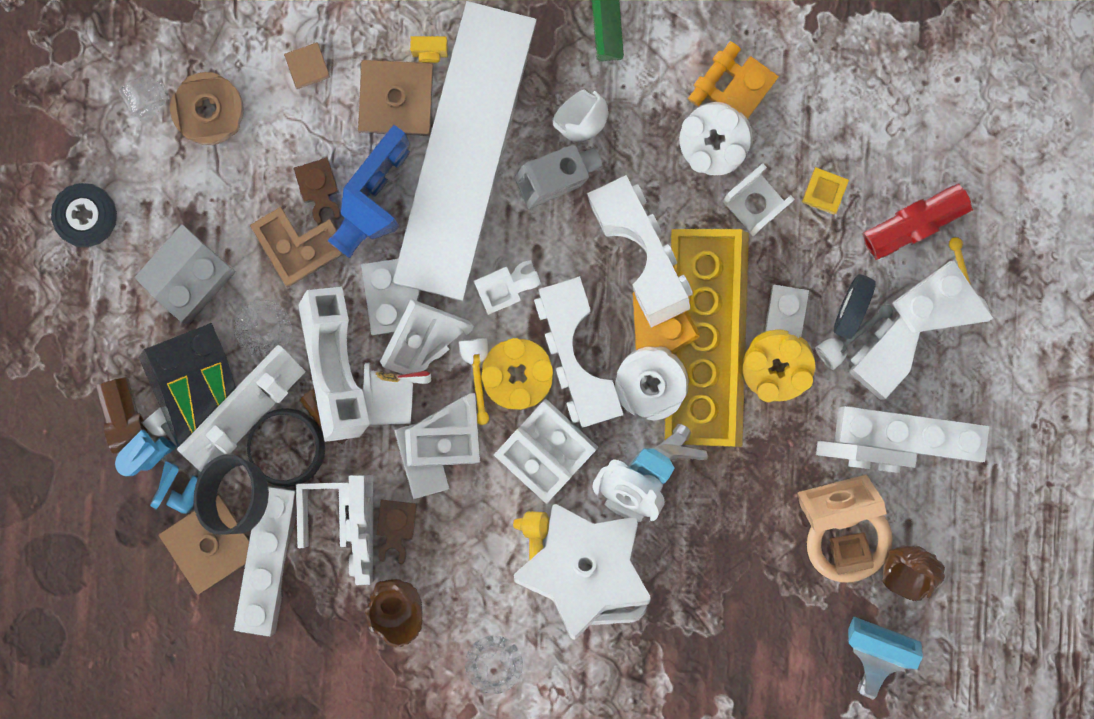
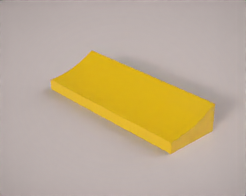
M671 229V249L677 261L673 268L678 277L682 275L686 277L693 295L688 296L690 310H687L701 336L674 353L687 371L689 380L688 393L678 410L665 418V440L674 434L673 430L678 424H682L692 432L688 441L685 440L682 445L742 447L745 381L742 360L746 349L749 233L743 229Z

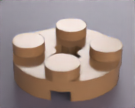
M200 72L187 77L177 89V92H174L170 102V114L175 127L188 140L200 145H215L226 141L239 131L240 123L243 119L244 106L239 91L229 80L216 73ZM206 99L212 105L217 106L216 111L212 112V117L206 118L204 114H198V108L203 107V101Z

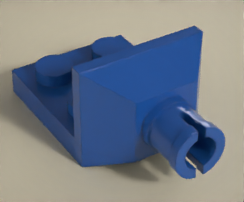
M396 125L390 128L343 189L341 215L345 219L335 234L328 239V242L348 258H351L356 248L367 237L374 240L393 233L399 228V224L393 216L368 198L370 194L377 196L388 181L385 175L392 166L399 168L410 154V151L407 149L410 143L406 133Z

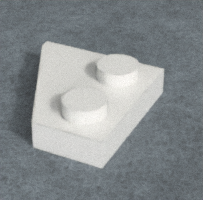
M411 299L380 363L384 368L403 375L424 371L433 360L439 359L450 350L447 345L463 332L468 335L474 326L466 319Z
M818 441L816 451L818 456L849 459V467L870 469L872 462L879 463V471L900 473L901 466L915 468L917 453Z

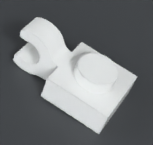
M531 260L520 263L512 274L505 267L474 280L488 315L521 301L518 295L519 292L536 288L541 284Z

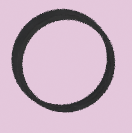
M282 408L265 414L252 427L247 440V455L249 462L255 464L251 456L250 447L252 436L257 427L268 418L277 415H290L303 421L313 433L316 445L314 459L309 468L298 477L289 480H277L265 475L267 482L272 485L292 487L308 481L319 470L325 456V441L321 428L312 417L296 409Z
M221 455L211 460L200 473L194 490V510L200 524L208 532L216 535L242 534L252 530L260 522L267 508L269 488L266 477L258 466L234 455ZM243 465L251 480V501L243 519L230 529L221 521L216 506L217 492L224 476L231 469Z

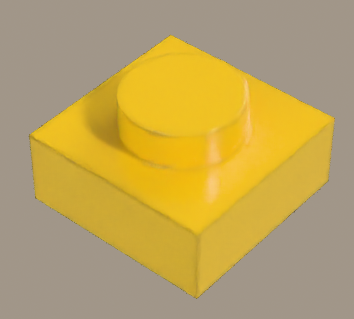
M410 36L412 57H419V62L438 63L440 62V57L448 58L447 36Z
M815 167L801 202L835 215L849 180Z

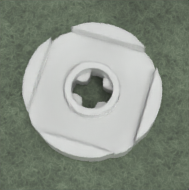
M711 102L696 108L684 120L679 141L682 154L694 171L708 175H724L734 171L746 159L752 146L753 134L749 121L741 112L739 113L726 103ZM712 129H716L718 135L724 134L725 141L720 143V148H714L713 144H708L707 138L711 136Z
M661 346L656 348L644 347L635 350L625 358L617 372L615 389L619 402L628 412L633 415L636 413L641 417H647V420L654 421L667 418L678 410L688 393L689 380L683 363L669 349ZM646 375H651L653 378L657 377L660 380L658 384L659 391L654 392L652 388L645 389L643 387V383L647 380Z
M611 460L608 466L603 467L599 471L593 482V490L597 497L601 492L607 498L604 505L624 518L637 517L638 522H641L643 517L646 516L650 517V521H654L657 519L665 503L664 497L660 492L663 488L661 481L651 475L643 476L619 460Z

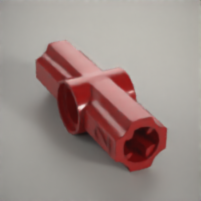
M958 183L927 200L923 198L895 213L896 216L863 232L865 244L875 260L884 258L909 243L913 245L940 231V227L973 211L971 200L966 190Z

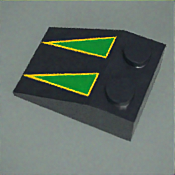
M212 323L145 348L138 357L177 447L236 389L227 357Z

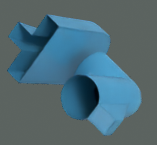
M141 430L117 455L115 461L116 469L121 475L128 477L136 475L140 470H151L177 446L165 437H160L154 443L145 430Z
M165 461L159 488L150 504L151 507L155 509L159 507L179 471V466ZM192 475L182 495L172 490L166 505L183 514L191 512L194 507V490L198 477Z

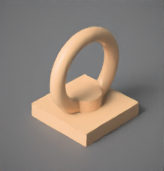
M867 474L797 492L800 506L811 524L807 537L808 556L819 573L831 580L849 583L870 577L884 565L889 555V550L892 548V531L888 520L884 516L887 514L884 500ZM869 520L874 525L878 534V544L872 555L874 568L838 575L836 566L831 564L822 552L821 542L825 531L833 528H848L858 524L860 521Z

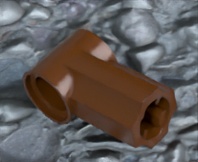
M128 377L113 379L96 385L106 423H104V433L107 444L113 454L119 453L141 430H145L148 433L147 428L142 424L144 419L137 411Z

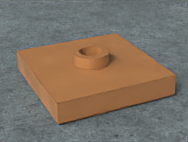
M361 60L358 132L386 134L393 125H396L406 135L430 136L433 63Z
M218 495L216 497L218 515L221 521L231 529L239 522L222 496ZM195 511L159 534V537L197 595H200L246 564L250 541L247 534L216 535L210 533L200 524Z

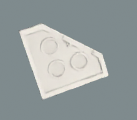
M350 475L349 483H343L342 503L343 505H349V519H346V541L352 542L353 555L349 556V575L355 576L356 585H370L373 583V475Z

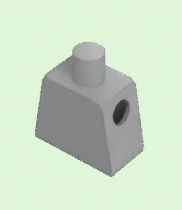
M571 145L524 163L514 179L528 210L581 187L589 178V172L602 167V161L594 147L579 153L577 147ZM561 169H564L567 174L563 173Z

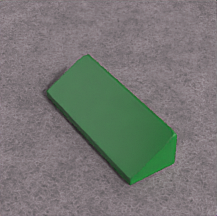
M592 0L596 60L598 62L622 60L624 50L619 0Z

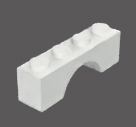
M627 175L587 193L590 206L605 236L629 238L638 243L647 254L645 269L633 284L636 299L650 327L690 310L688 296L693 295L691 287L684 275L677 276L673 268L677 264L674 253L669 244L662 246L658 235L662 234L655 216L653 214L646 215L642 205L647 203L639 185L632 186Z
M580 276L538 289L540 298L534 300L540 320L546 318L548 320L551 332L546 333L545 337L550 353H558L562 365L555 368L561 388L569 387L573 401L566 404L572 423L580 422L581 428L622 416L623 411L613 380L600 379L587 373L579 365L573 352L572 340L574 332L579 323L591 312Z
M342 287L307 290L298 307L324 441L358 438L370 424L363 389L357 387L350 370L347 352L349 319Z
M844 406L838 409L834 443L904 451L970 462H985L989 426Z
M268 486L269 498L266 511L260 522L251 530L234 631L269 637L276 633L282 599L281 585L285 557L297 513L296 490Z

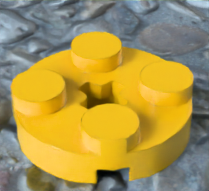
M777 329L758 335L749 344L750 347L742 360L743 376L748 387L758 395L759 399L764 402L787 401L801 395L812 386L815 360L813 351L805 339L800 336L798 338L795 335H791L788 331ZM774 359H779L781 363L788 362L789 366L784 368L783 372L777 373L769 369L773 366Z
M511 338L500 342L489 351L483 362L481 379L486 393L499 406L506 409L523 410L537 405L546 397L552 385L553 368L549 356L538 344L527 339ZM523 365L526 368L524 371V375L527 377L524 383L516 381L514 384L509 382L511 374L508 372V369L511 366L517 368Z

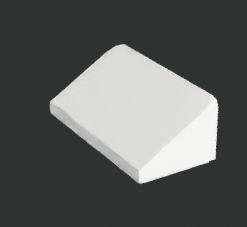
M413 425L394 429L413 499L448 490L449 485L443 465L407 466L405 430Z

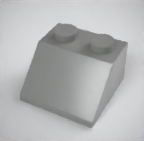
M181 224L134 278L180 322L189 325L236 271Z

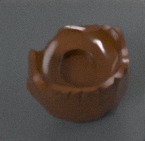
M902 545L889 550L882 574V582L890 591L908 600L921 601L926 595L930 599L937 587L944 581L945 567L942 562L937 560L935 554L927 552L924 548Z
M390 579L376 583L373 593L370 595V603L365 609L366 620L370 630L379 635L392 647H402L416 639L422 629L423 615L422 600L417 589L411 583L400 579Z

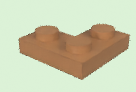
M281 207L250 224V227L287 288L344 255L328 242V239L337 231L330 219L300 237Z

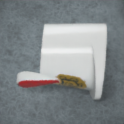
M365 363L363 394L369 424H410L413 383H430V372L420 371L399 375L372 371L370 363Z

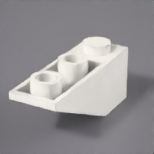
M900 314L894 321L887 318L874 332L878 337L877 340L869 348L864 344L850 359L854 365L848 372L880 400L886 399L909 374L920 332L912 333Z

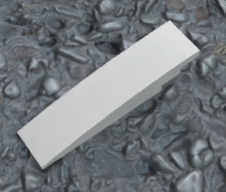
M466 1L393 279L394 284L463 301L518 99L527 55L536 26L535 18Z

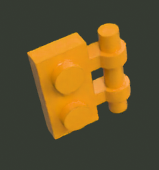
M730 41L723 51L719 50L713 57L712 61L714 63L705 76H699L693 84L695 89L688 97V100L697 107L702 104L706 97L713 102L726 103L739 113L741 112L748 120L779 76L752 56H749L741 67L734 61L741 48ZM724 72H727L734 78L724 92H721L715 85Z

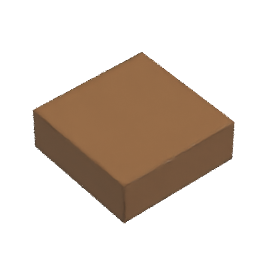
M318 42L284 54L296 89L331 78Z
M865 532L829 539L838 575L874 568V561Z

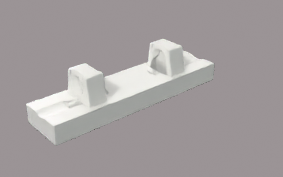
M277 345L177 450L200 472L214 458L221 455H230L237 447L238 441L276 402H281L288 394L287 391L306 371L282 347ZM258 386L265 390L267 394H265Z

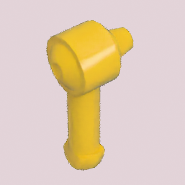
M527 511L522 518L514 519V529L522 531L525 538H529V561L543 549V539L547 537L549 530V517L546 512Z

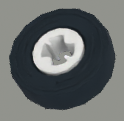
M78 183L68 186L57 195L52 204L51 220L54 230L62 240L76 247H91L101 244L111 235L116 225L117 211L113 199L105 190L94 184ZM85 206L88 211L93 212L92 219L87 218L89 222L84 225L81 220L75 218L77 211L81 213L79 208Z
M861 274L854 278L839 309L834 324V333L847 339L853 338L870 305L875 290V280Z

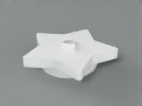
M554 504L551 510L546 547L514 574V581L553 600L569 636L573 640L577 639L602 612L608 609L648 605L650 603V595L630 561L638 527V518L630 517L592 524L569 510ZM590 564L592 568L589 571H582L579 566Z

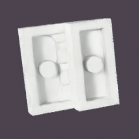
M545 399L500 447L494 456L547 504L597 450L598 446Z

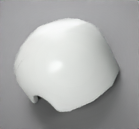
M586 90L577 92L554 115V127L567 139L582 142L595 137L604 128L609 111L605 99L596 91L593 92L595 96Z

